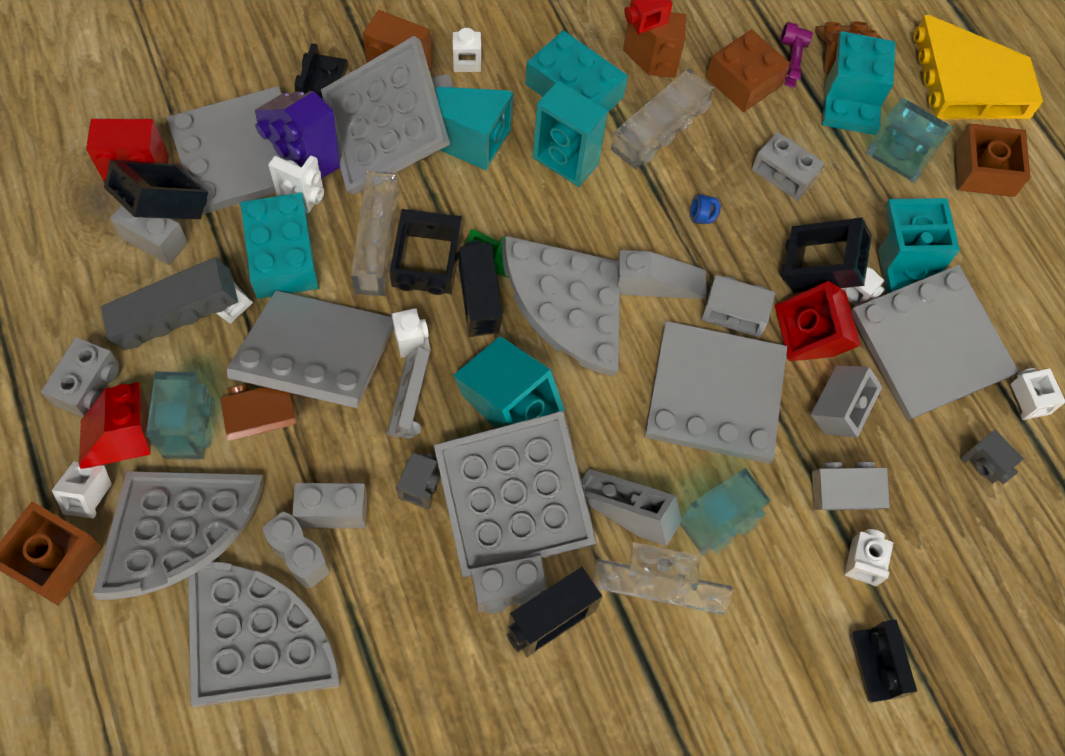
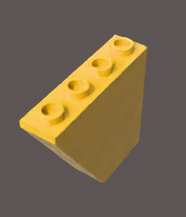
M924 15L919 26L915 28L913 40L917 43L919 51L918 61L919 64H922L924 72L923 82L928 89L929 107L932 108L935 119H1031L1043 103L1031 57L931 15Z

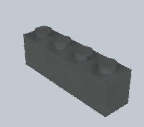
M214 257L102 305L107 340L125 350L134 349L153 338L166 336L170 331L179 327L194 324L200 318L212 313L222 312L227 307L238 303L231 270Z

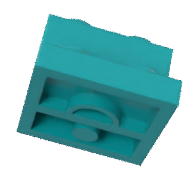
M840 31L837 38L836 59L825 81L822 112L823 126L877 135L880 129L881 106L894 84L896 41Z
M948 198L888 199L885 209L890 232L878 249L887 294L945 271L960 251Z

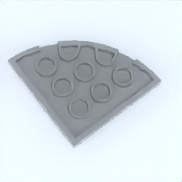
M506 236L502 241L504 272L506 276H509L510 283L515 292L513 296L515 302L533 329L558 352L562 350L577 359L579 365L610 376L618 373L620 288H617V261Z
M126 471L93 591L96 600L122 599L155 592L178 583L210 564L236 540L251 519L262 494L264 486L263 475Z
M211 562L188 577L192 707L197 708L341 687L336 659L326 633L306 604L286 586L259 571H252L224 562Z

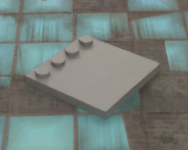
M415 36L321 89L324 102L334 112L340 168L348 193L354 195L450 145L422 43Z
M279 86L167 117L183 170L209 192L207 204L202 215L240 204L242 201L254 200L276 193L268 164L274 156L281 157L276 153L271 141L268 138L264 140L257 132L255 127L257 123L255 109L281 95Z
M960 265L851 309L854 322L907 421L1019 373Z
M275 291L227 367V377L358 408L394 330L392 317Z
M666 321L663 328L644 438L771 464L775 453L787 346Z
M563 411L434 445L462 576L464 578L471 576V569L535 556H540L542 559L597 545Z

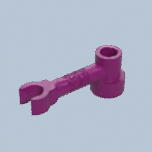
M788 21L783 28L780 43L792 47L791 64L784 85L795 88L796 81L800 80L802 73L800 65L803 47L809 46L813 31L799 28L798 24Z

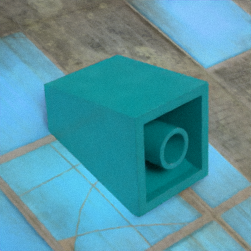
M436 87L435 93L450 145L440 149V151L487 170L512 130L514 93L509 90Z
M501 336L453 375L462 396L495 429L561 411L565 412L551 369Z

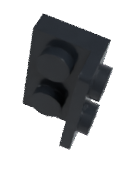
M311 43L308 53L303 55L301 75H297L295 79V92L306 94L309 91H315L323 100L321 89L345 76L348 68L347 59L320 55L318 45Z
M897 619L883 621L871 629L854 631L850 634L868 702L873 703L903 698L917 692Z

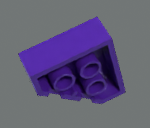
M309 91L306 94L303 92H293L290 95L288 92L282 93L255 109L257 119L255 127L257 132L264 140L268 138L271 141L276 153L282 159L286 157L287 160L294 161L302 168L310 155L316 157L319 171L321 172V179L340 168L334 112L315 91Z

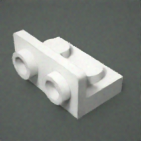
M310 155L301 168L292 160H283L277 156L273 157L268 166L277 196L302 192L306 211L309 213L315 204L317 205L321 202L324 196L317 158Z

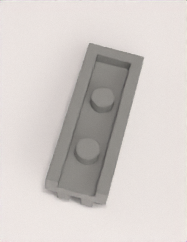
M418 347L406 356L386 432L387 435L395 438L411 439L421 432L420 424L413 421L430 354L428 350Z

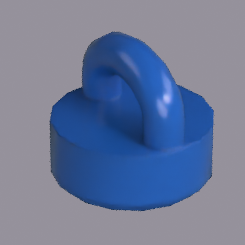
M697 194L692 201L690 210L692 222L703 225L713 223L720 214L721 205L719 200L709 195ZM711 204H713V211H712V214L710 215Z

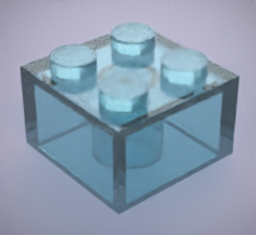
M902 97L885 118L866 154L915 183L932 161L953 127Z
M155 372L146 436L164 459H204L205 448H209L211 445V429L208 428L209 417H213L215 413V401L208 394L207 385L202 383L197 372Z
M744 468L692 502L685 512L680 526L702 556L711 550L717 554L732 543L730 540L738 534L744 536L758 525L757 522L766 516L763 510L771 500L748 470Z

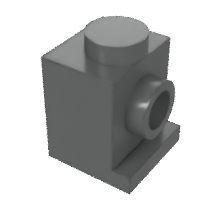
M995 429L960 459L964 463L970 460L975 465L978 473L987 478L992 484L997 480L1005 484L1018 473L1014 467L1024 458Z
M411 453L396 487L398 499L428 510L430 509L432 503L429 492L435 493L441 479L440 474H438V462L435 456L428 453H422L421 455Z

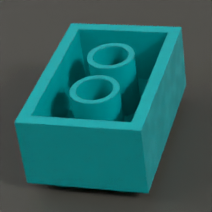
M562 30L527 61L525 85L543 97L559 80L565 85L575 88L578 93L588 99L598 102L609 112L624 98L628 75Z
M558 80L537 103L533 159L580 187L599 165L608 110L603 108L598 102L592 101L578 93L575 88L567 86Z
M302 192L240 202L250 281L257 299L272 297L275 291L291 294L319 289L308 216Z

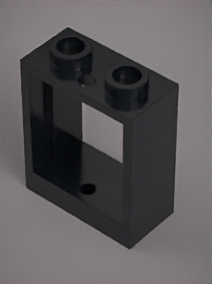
M110 159L103 187L131 215L143 218L201 220L209 193L177 164Z
M402 209L389 271L391 287H396L402 291H427L433 295L452 294L462 237V216ZM409 236L451 241L446 274L403 269Z
M863 217L792 226L790 239L786 241L787 255L785 263L781 267V275L793 292H804L827 281L840 288L865 285L872 234ZM847 242L843 264L802 268L806 246Z
M471 241L466 243L465 246L459 247V274L468 337L499 334L502 310L492 244H484L482 241Z
M580 567L511 612L507 627L509 633L506 636L517 653L522 650L526 657H529L595 613L603 596L584 568Z

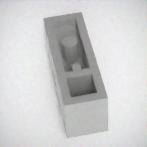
M620 250L617 260V288H620V295L706 299V270L650 251Z
M588 469L581 480L587 505L638 537L667 546L682 522L676 495L592 469Z

